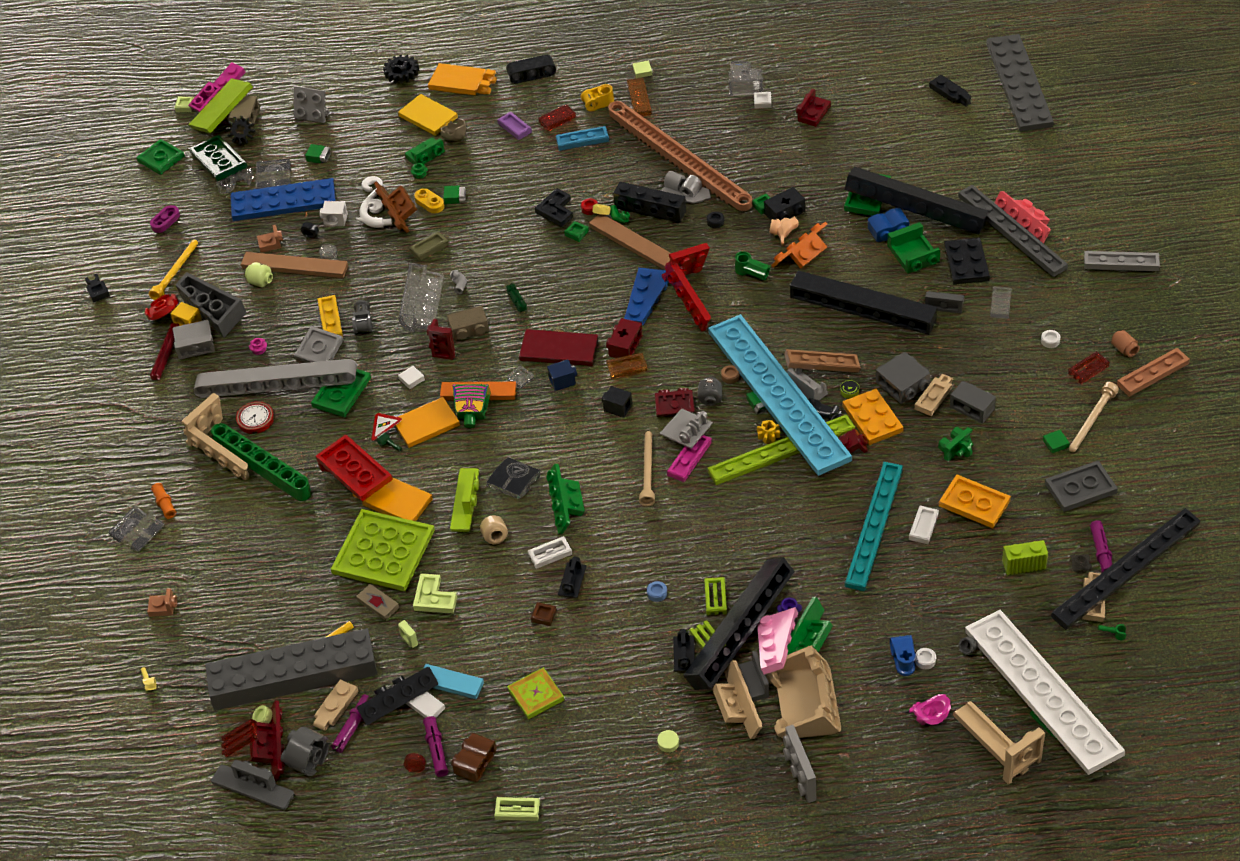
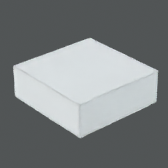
M771 92L754 93V107L771 108Z
M414 366L398 375L399 380L409 389L425 380L424 375Z

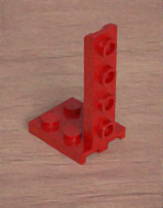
M707 243L669 254L670 261L666 263V272L662 274L663 280L669 281L673 285L677 296L681 298L686 310L690 312L694 323L699 326L701 331L707 329L711 316L685 275L698 273L702 270L710 249Z

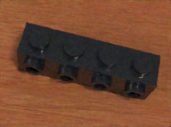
M619 182L613 193L614 205L620 210L681 223L686 213V198L682 195L625 182Z

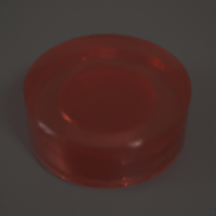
M417 753L406 755L404 760L405 769L410 772L419 773L425 768L426 760L422 755Z

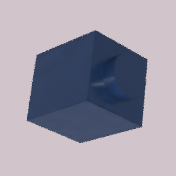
M569 360L547 366L548 378L554 391L576 385L575 377L577 376L575 366H571Z

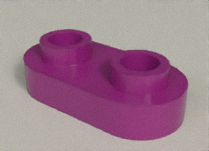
M175 205L166 206L150 221L152 231L162 233L180 217L178 207Z

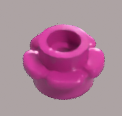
M262 338L253 339L249 345V349L256 355L263 354L267 347V343Z

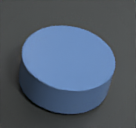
M660 581L650 583L647 587L648 598L654 602L664 600L667 597L666 585Z

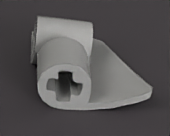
M669 171L664 179L665 187L660 190L685 196L686 203L691 204L711 199L709 189L702 187L701 180L697 176L689 175L688 178H685L684 175Z

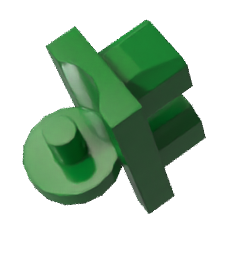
M956 426L950 433L952 441L946 437L939 441L938 448L944 452V459L949 462L956 455L959 457L962 455L965 457L972 455L971 447L973 443L970 438L972 429L967 427L963 430Z

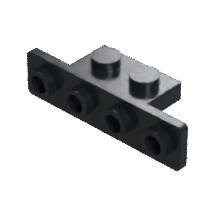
M426 667L405 678L401 675L392 680L393 684L386 688L383 685L374 690L375 695L371 696V699L357 706V710L365 725H369L437 686L438 682L430 667Z

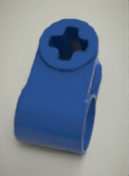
M912 636L891 637L890 649L897 672L903 676L913 674L915 671V651Z

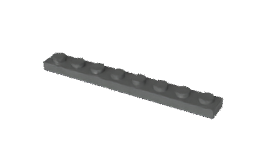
M970 185L959 192L958 197L963 202L988 210L989 213L986 221L1051 276L1055 277L1067 270L1068 264L974 185Z

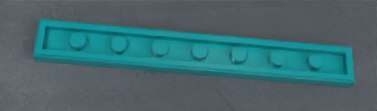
M889 462L883 463L845 581L846 588L865 591L903 471V465Z

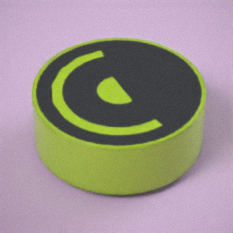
M853 380L844 381L840 386L841 395L847 399L858 396L859 384Z

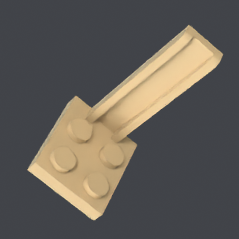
M212 393L182 420V424L185 425L184 435L187 436L186 444L191 447H199L208 457H213L222 467H227L236 477H241L246 481L250 477L247 471L248 464L207 436L212 427L221 423L223 419L219 396Z
M971 701L953 712V716L1004 766L1003 780L1008 785L1012 783V778L1017 774H1025L1029 769L1028 766L1035 761L1038 764L1041 762L1045 732L1040 727L1033 732H1027L1022 740L1013 743Z

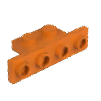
M824 222L821 225L817 223L810 229L811 233L809 235L804 233L798 239L800 242L790 244L786 248V253L781 251L774 257L775 262L771 266L774 268L788 256L794 260L800 269L827 248L817 235L827 223Z

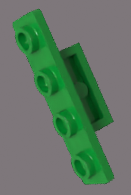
M554 464L551 470L547 472L546 479L549 483V495L552 499L555 526H557L558 534L562 535L570 524L569 514L582 516L585 510L579 482L561 478L559 464Z
M812 597L792 631L791 643L787 645L788 654L811 645L819 652L833 626L830 621L820 620L824 613V608L817 597Z

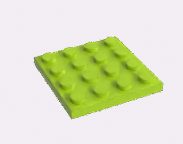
M361 509L331 567V573L406 591L435 531L434 525Z

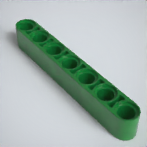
M219 423L212 427L213 439L246 462L249 469L296 500L306 501L311 497L312 492L307 477L226 424Z

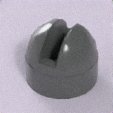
M965 637L959 641V649L964 654L973 653L977 649L978 644L972 637Z

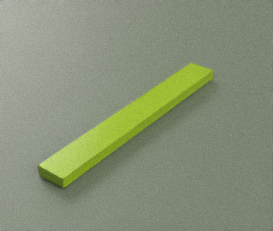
M847 414L826 422L837 437L855 428ZM789 437L708 467V473L715 485H719L800 452Z

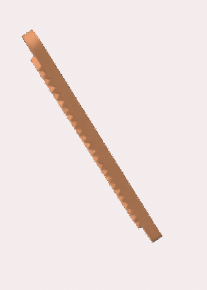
M614 101L609 104L610 117L616 120L621 127L624 126L625 130H628L630 134L633 133L634 137L637 136L638 140L642 139L643 143H646L648 147L651 146L652 150L655 149L656 153H660L666 160L669 159L670 163H674L675 167L678 166L679 170L682 169L688 176H697L701 180L702 187L706 186L707 189L711 190L712 194H716L717 198L720 197L721 201L725 200L726 204L732 205L739 211H747L752 208V196L623 102ZM742 200L748 201L745 204L739 203Z

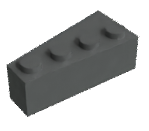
M188 272L175 284L181 298L189 305L198 308L201 317L208 320L209 324L223 338L247 313L241 299Z

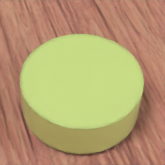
M264 705L259 706L253 713L252 721L269 723L272 719V710Z
M666 730L659 734L657 741L660 750L673 752L678 748L679 737L677 733Z

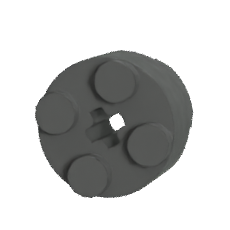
M301 727L297 731L292 730L288 735L287 740L289 743L281 755V761L294 770L307 776H312L317 772V770H314L318 764L322 765L326 759L329 750V743L326 740L329 739L307 727Z

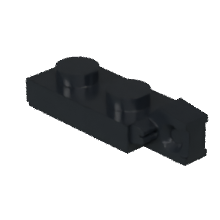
M939 75L929 82V87L952 103L959 102L965 107L971 104V95L945 76Z

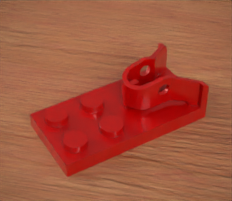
M344 435L316 455L320 470L322 472H330L362 502L393 480L392 475L347 435Z

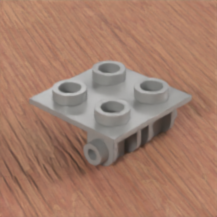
M294 86V118L325 123V116L329 115V109L325 107V91Z
M681 408L660 432V435L692 448L711 427L713 422L707 420V413L705 411L698 412L695 415Z

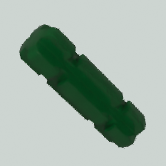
M515 284L507 285L506 291L514 305L517 306V310L519 312L526 311L527 304Z

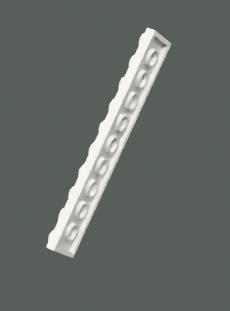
M1001 610L965 627V633L976 640L978 648L1088 775L1125 756L1123 747Z

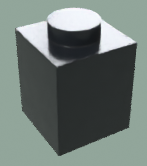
M611 386L602 396L604 411L625 418L633 405L632 393Z

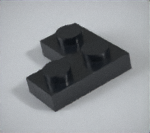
M556 188L535 207V213L563 227L573 218V212L564 208L571 200V195Z

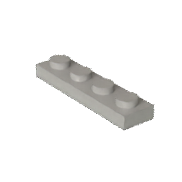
M1084 251V269L1159 271L1160 268L1159 253Z

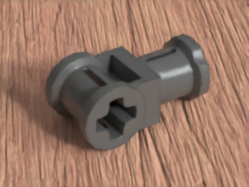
M358 300L354 303V310L356 311L353 313L352 318L354 334L363 331L373 332L372 319L368 311L370 304L365 300Z

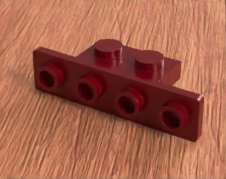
M275 700L270 708L272 710L270 723L252 721L249 729L250 761L271 764V772L274 780L277 781L280 774L284 772L285 763L281 761V755L284 752V744H281L283 726H280L282 709L279 707V701Z

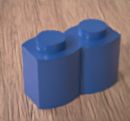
M894 208L884 214H876L868 219V229L876 242L887 241L888 233L909 226V220L901 208Z

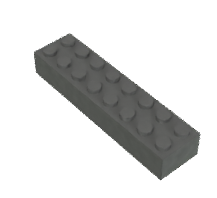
M368 628L205 663L209 698L214 711L334 685L340 679L348 682L378 675Z

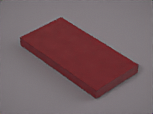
M526 329L519 360L558 363L569 360L572 365L593 366L599 339L598 334Z

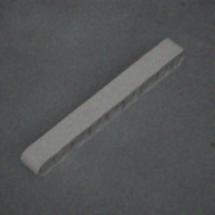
M351 359L200 373L196 377L194 394L201 398H207L212 393L218 396L351 384L356 378L357 363Z

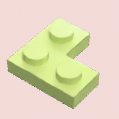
M420 574L413 609L414 611L454 614L457 594L456 592L439 591L440 575Z

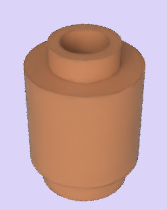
M1125 330L1117 331L1112 336L1111 344L1124 356L1133 357L1139 351L1140 346L1138 342Z

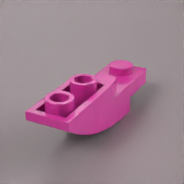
M231 62L214 83L208 82L188 106L200 112L231 78L239 80L246 71L243 67Z

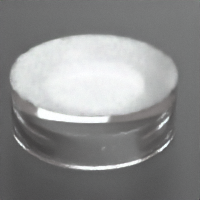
M331 244L324 245L319 250L321 259L334 260L338 255L336 247Z

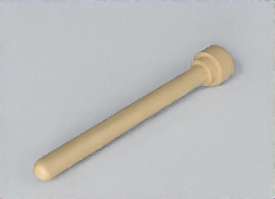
M1112 382L1104 384L1101 389L1102 396L1069 447L1070 452H1076L1107 401L1117 395L1119 388L1116 384Z
M650 431L645 433L644 486L639 494V503L642 506H652L655 503V494L651 490L652 432Z

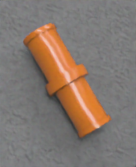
M155 483L152 485L151 490L156 497V504L158 507H161L165 518L171 519L177 513L171 503L172 499L164 490L162 483Z

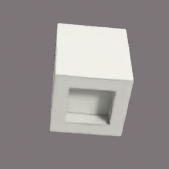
M324 201L323 208L320 209V218L323 219L324 226H345L348 215L345 201Z

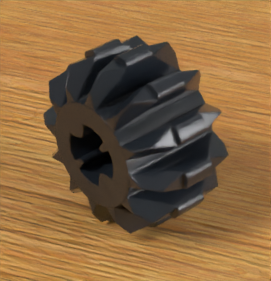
M240 116V121L233 117L235 123L228 122L232 128H226L227 131H232L227 136L229 138L234 136L232 142L235 143L238 139L239 145L242 144V139L247 144V137L253 139V136L249 133H255L254 129H249L254 124H248L249 118H246L243 122V116ZM239 126L245 127L243 134H237L236 131H238Z

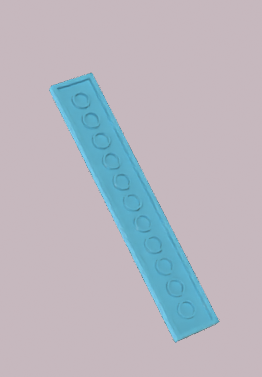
M741 314L708 328L711 337L733 366L736 367L746 383L818 476L852 461L850 452Z

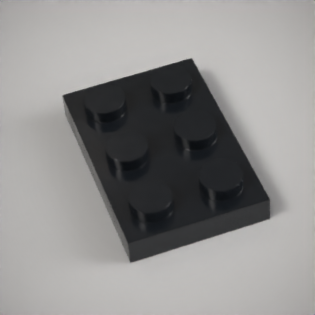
M980 238L944 241V249L953 285L990 281V274Z

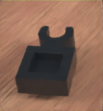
M94 274V280H89L88 277H85V281L92 301L96 302L109 297L110 294L104 281H100L99 276Z

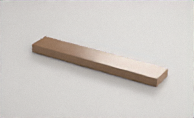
M599 214L589 222V227L661 269L666 270L665 265L670 261L669 254L671 253L605 215Z
M246 252L241 262L242 269H246L252 263L258 262L269 266L273 272L344 278L348 268L347 261Z

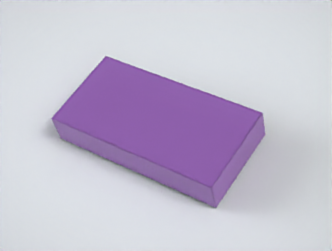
M512 112L497 119L498 124L518 140L532 133L531 127Z

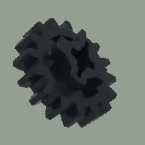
M402 54L399 57L393 56V60L388 59V63H384L385 67H383L385 78H388L389 82L394 80L395 84L398 81L403 84L404 81L409 82V79L414 80L415 76L419 75L418 71H420L418 61L414 60V57L409 58L408 55L402 57Z

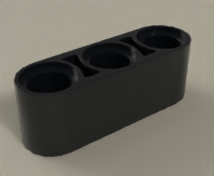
M550 55L514 61L506 67L509 79L514 84L550 77L556 73V67Z

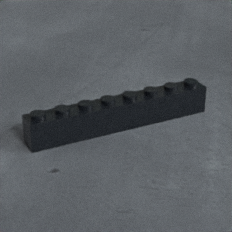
M855 166L848 174L844 189L978 235L983 230L989 213L988 210Z
M799 270L790 284V298L930 335L937 320V307Z
M784 557L771 558L765 561L683 676L694 690L712 689L795 571Z

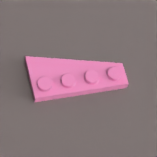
M796 607L770 616L766 615L757 624L760 664L764 675L784 668L788 654L787 645L791 643L792 639L790 635L791 630L795 628L794 619L798 617Z

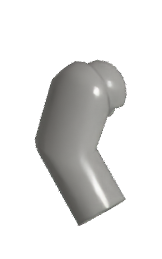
M453 270L450 273V277L456 284L454 291L457 294H462L467 279L458 270Z

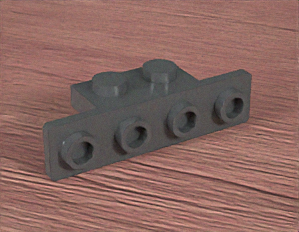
M235 759L231 767L222 764L211 779L212 784L281 810H286L295 795L294 791L276 785L270 770L257 768L247 761L241 762Z

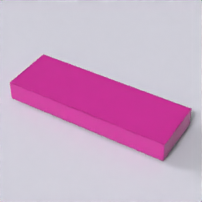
M703 435L692 448L684 446L667 470V476L685 482L711 445L712 438Z

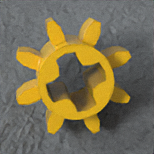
M773 420L762 421L761 426H757L758 440L762 439L765 444L775 442L776 438H780L779 424H775Z

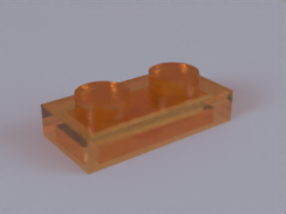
M643 353L606 360L611 379L647 371V364Z

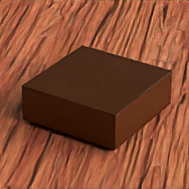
M537 602L531 616V622L551 626L557 611L556 606Z

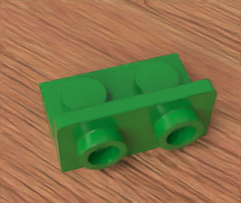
M431 137L405 152V157L414 165L416 163L425 164L445 152L443 140L441 138L435 140Z

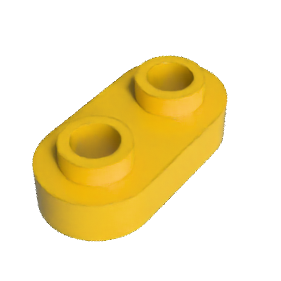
M424 188L415 192V202L430 213L443 211L444 201L441 197Z

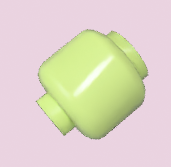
M258 262L249 265L245 271L248 283L261 288L271 283L273 279L271 268Z

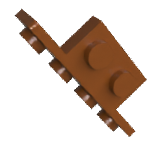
M377 181L374 182L377 188L375 192L380 198H383L381 202L389 209L387 212L391 218L395 219V226L399 230L403 229L408 233L410 230L404 220L417 211V208L405 188L400 185L389 195L383 186Z

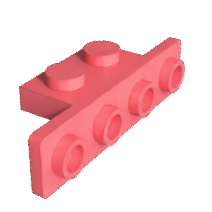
M1000 191L994 203L1044 244L1051 231L1046 226L1050 219L1045 216L1042 210L1036 209L1031 201L1027 199L1014 200L1004 191Z

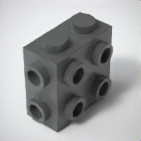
M903 352L895 356L891 361L878 367L876 370V383L902 404L907 400H911L919 392L927 389L930 385V372L926 367L920 365L914 357Z

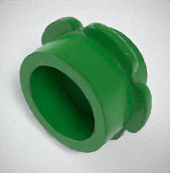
M416 163L411 167V174L414 178L421 179L426 176L428 169L424 164Z

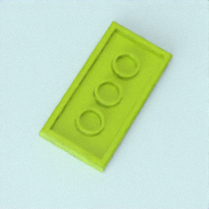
M231 78L188 125L192 129L211 133L253 86L249 82Z

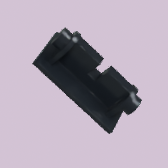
M574 556L569 560V563L567 562L558 596L578 598L587 565L581 564L579 557Z
M680 629L677 636H673L674 672L687 671L695 660L694 636H690L686 629Z

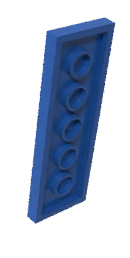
M329 178L231 193L232 220L239 221L323 208L324 201H336L334 180Z

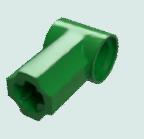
M745 251L738 252L735 255L734 270L736 274H750L762 280L767 279L771 269L770 265L752 259L751 255Z

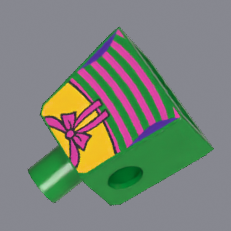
M453 384L457 418L464 420L465 428H475V420H483L486 415L491 395L489 385Z

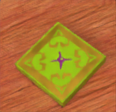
M544 667L507 686L508 691L528 720L564 701L563 694Z

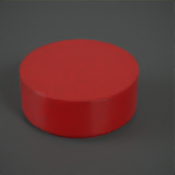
M591 198L583 200L581 202L582 213L586 215L595 214L593 212V205L598 204V202Z

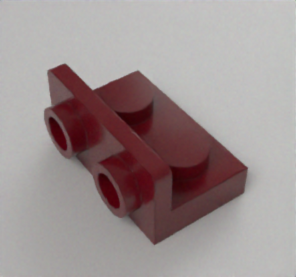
M811 89L805 95L803 102L797 106L798 122L816 127L831 107V101L816 97V90Z
M433 319L431 325L427 327V336L430 339L429 349H431L432 357L454 360L455 348L452 328L439 327L438 320Z
M679 388L677 391L671 392L668 389L659 390L658 393H655L656 416L676 415L681 408L694 414L693 390H688V388Z

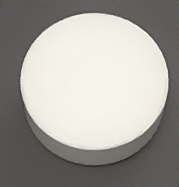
M1054 330L1044 331L1041 335L1042 345L1047 348L1057 347L1060 344V334Z
M929 648L919 649L915 654V663L921 669H931L936 664V654Z

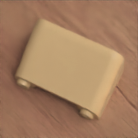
M812 645L788 654L783 669L766 674L769 683L773 684L778 691L782 716L781 719L776 721L774 726L778 737L783 738L785 736V727L794 725L799 738L832 735L841 731L831 669L827 661Z

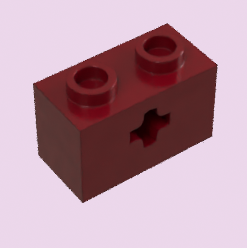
M623 318L620 319L618 325L614 326L611 338L609 337L606 342L609 357L630 362L643 336L642 323Z

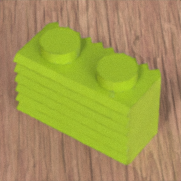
M1044 540L1003 546L1002 562L1007 575L1046 569L1048 551Z

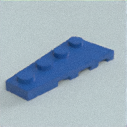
M638 268L624 319L640 322L642 326L652 312L655 303H658L660 295L668 287L669 281H664L662 278V274L666 270Z

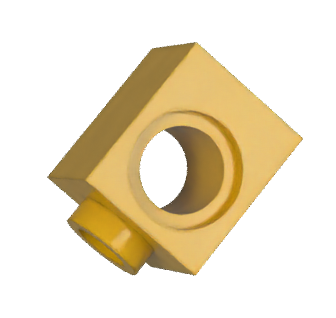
M183 302L174 308L171 313L173 323H178L180 326L202 321L199 309Z

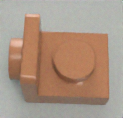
M272 225L274 232L257 236L261 253L281 248L280 241H283L281 230L277 231L276 225Z
M167 588L166 595L150 596L147 611L149 617L173 616L174 607H177V596L173 595L171 588Z

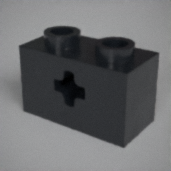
M794 187L764 201V214L771 221L772 219H779L780 221L784 218L790 219L805 212V198Z

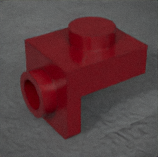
M855 428L838 437L850 453L857 449L864 453L868 452L866 446L868 444L867 438Z

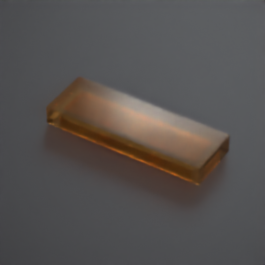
M644 78L627 80L633 110L641 116L652 115Z

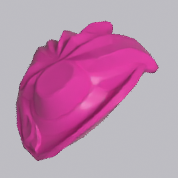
M939 694L925 702H916L909 709V712L917 716L916 721L921 725H936L948 716L951 709L950 699L945 694Z

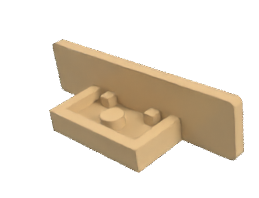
M732 660L724 672L728 684H715L712 690L726 723H744L749 738L755 739L762 728V722L749 694L737 661Z

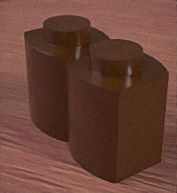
M475 733L465 738L462 743V750L454 755L451 762L454 774L477 783L496 753L495 741Z

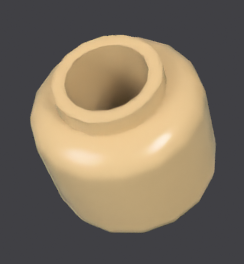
M491 515L481 522L480 531L486 542L494 545L506 539L508 529L501 517Z

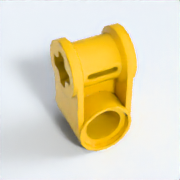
M603 84L583 91L581 100L585 102L586 109L592 112L608 107L610 103L614 102L612 86Z

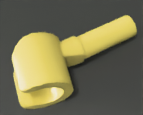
M142 667L141 672L145 690H155L157 688L155 677L149 678L146 668Z

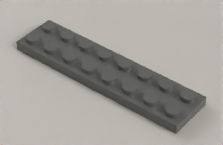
M1020 34L987 38L988 50L1019 132L1053 127V118Z

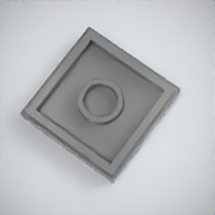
M311 326L294 357L306 363L333 360L344 339L340 335Z

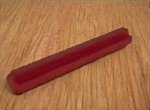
M178 323L170 324L150 373L152 380L158 381L161 378L175 342L173 327L180 326Z

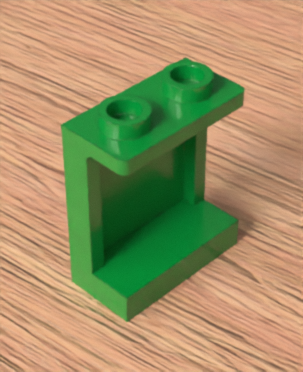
M920 222L888 233L887 247L907 274L940 262V249H934L923 235V225Z

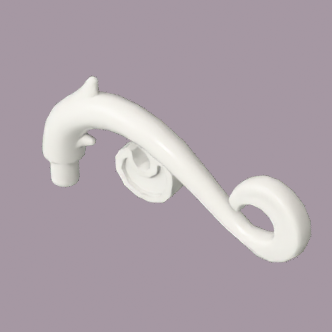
M376 176L367 177L362 181V189L372 193L361 204L360 217L356 218V220L373 228L392 225V218H374L368 214V209L374 214L383 210L381 200L374 199L378 194L375 190L373 191L372 187H369L376 181L383 186V182Z

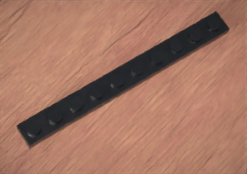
M1186 508L1055 609L1050 617L1067 630L1199 526L1201 520Z

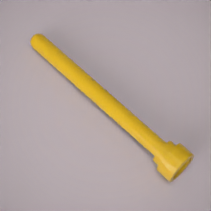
M197 240L191 241L161 283L151 288L149 291L151 299L156 300L165 295V288L197 247Z

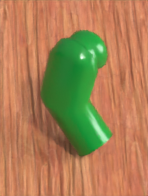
M616 205L610 206L612 220L623 224L629 221L630 214L628 212L622 211L619 213Z

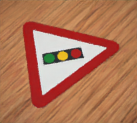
M377 413L374 419L371 440L374 441L377 439V436L387 432L401 422L402 418Z

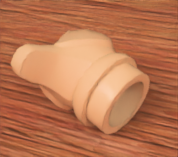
M795 216L790 219L784 218L781 221L779 219H772L769 233L774 236L778 235L781 245H784V239L792 230L798 227L799 221Z

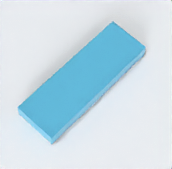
M429 664L424 666V668L430 667L438 682V685L433 687L435 689L477 699L484 684L482 678Z

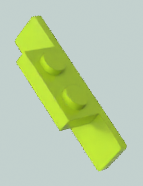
M461 468L459 471L450 526L453 532L470 531L473 509L477 504L476 491L479 490L478 468Z

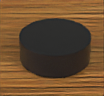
M717 211L709 213L707 215V225L711 228L722 227L724 225V215Z
M304 222L300 229L302 234L308 238H315L319 233L318 227L310 222Z

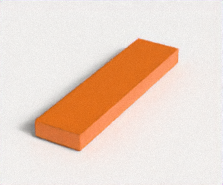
M516 381L442 382L440 398L444 397L445 400H454L453 384H488L491 391L489 400H515L517 385Z

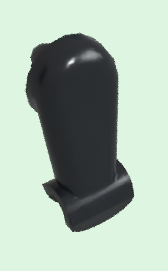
M808 399L821 417L833 420L842 415L837 405L831 407L820 403L816 399Z

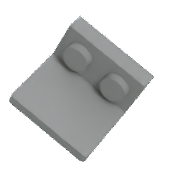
M208 320L173 327L174 345L179 359L215 352Z

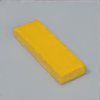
M335 295L317 298L323 330L343 337Z

